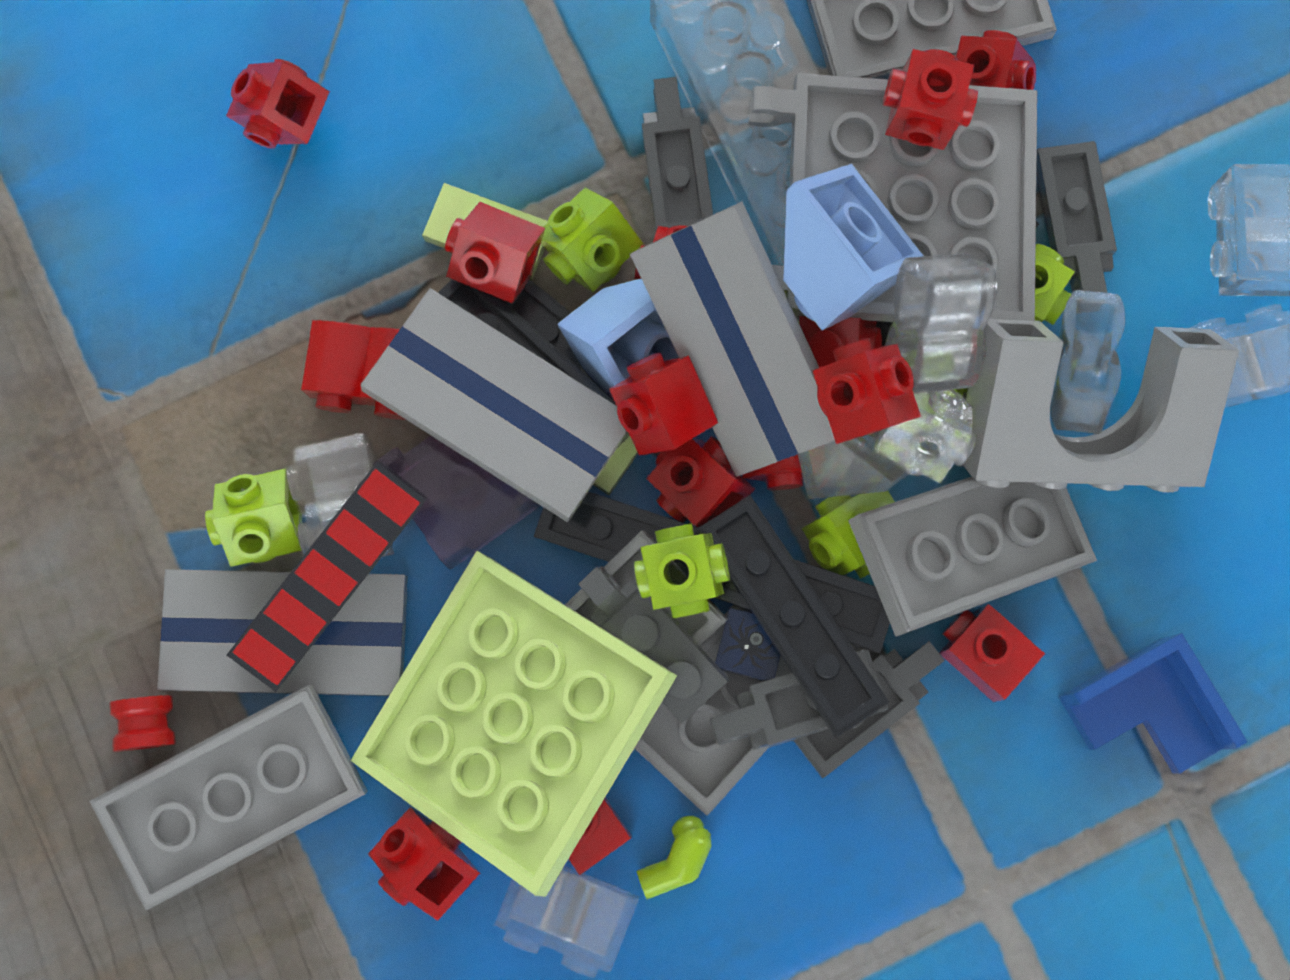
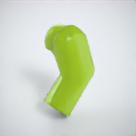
M696 816L679 818L671 829L675 840L668 858L636 871L647 900L687 885L699 877L712 847L711 834L707 829H704V824L700 818Z

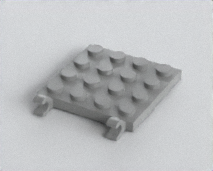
M797 73L793 83V90L779 89L771 86H756L753 88V99L749 101L748 125L773 127L783 123H792L790 186L795 181L852 164L927 259L918 269L851 317L871 321L980 328L981 318L1035 321L1037 90L969 85L970 89L978 90L977 103L968 127L958 126L945 149L940 150L929 146L915 145L906 140L885 135L891 110L890 107L882 105L888 82L887 79ZM772 265L795 316H805L797 307L793 292L783 281L784 266Z

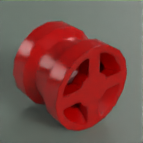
M171 695L136 697L109 702L110 715L117 720L118 733L112 739L113 752L176 745L175 732L168 727V713L173 709Z

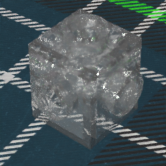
M913 377L914 386L912 390L921 417L877 431L874 452L893 460L901 470L910 475H924L941 484L952 465L955 464L961 467L967 461L975 446L977 433L972 431L973 405L968 404L962 395L949 387L942 385L934 387Z

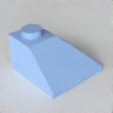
M852 164L795 181L787 189L783 281L793 292L795 303L799 310L807 318L815 321L821 330L851 317L927 261Z
M642 279L601 289L557 324L582 368L613 401L614 399L609 388L630 377L627 371L629 365L656 353H661L664 361L679 358Z

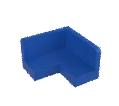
M1182 633L1158 639L1058 696L1089 750L1097 749L1143 723L1173 774L1184 772L1220 750L1237 749L1247 743L1245 736Z

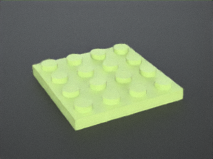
M476 551L350 761L535 896L546 897L677 675L489 556Z

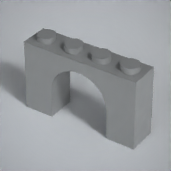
M981 318L955 457L976 482L994 488L1007 487L1010 485V482H1033L1038 486L1048 489H1064L1068 483L1090 484L1107 491L1122 490L1124 485H1142L1160 492H1176L1179 490V487H1205L1239 349L1211 329L1154 327L1140 390L1130 409L1109 428L1094 435L1072 438L1054 434L1050 423V405L1063 341L1040 321Z

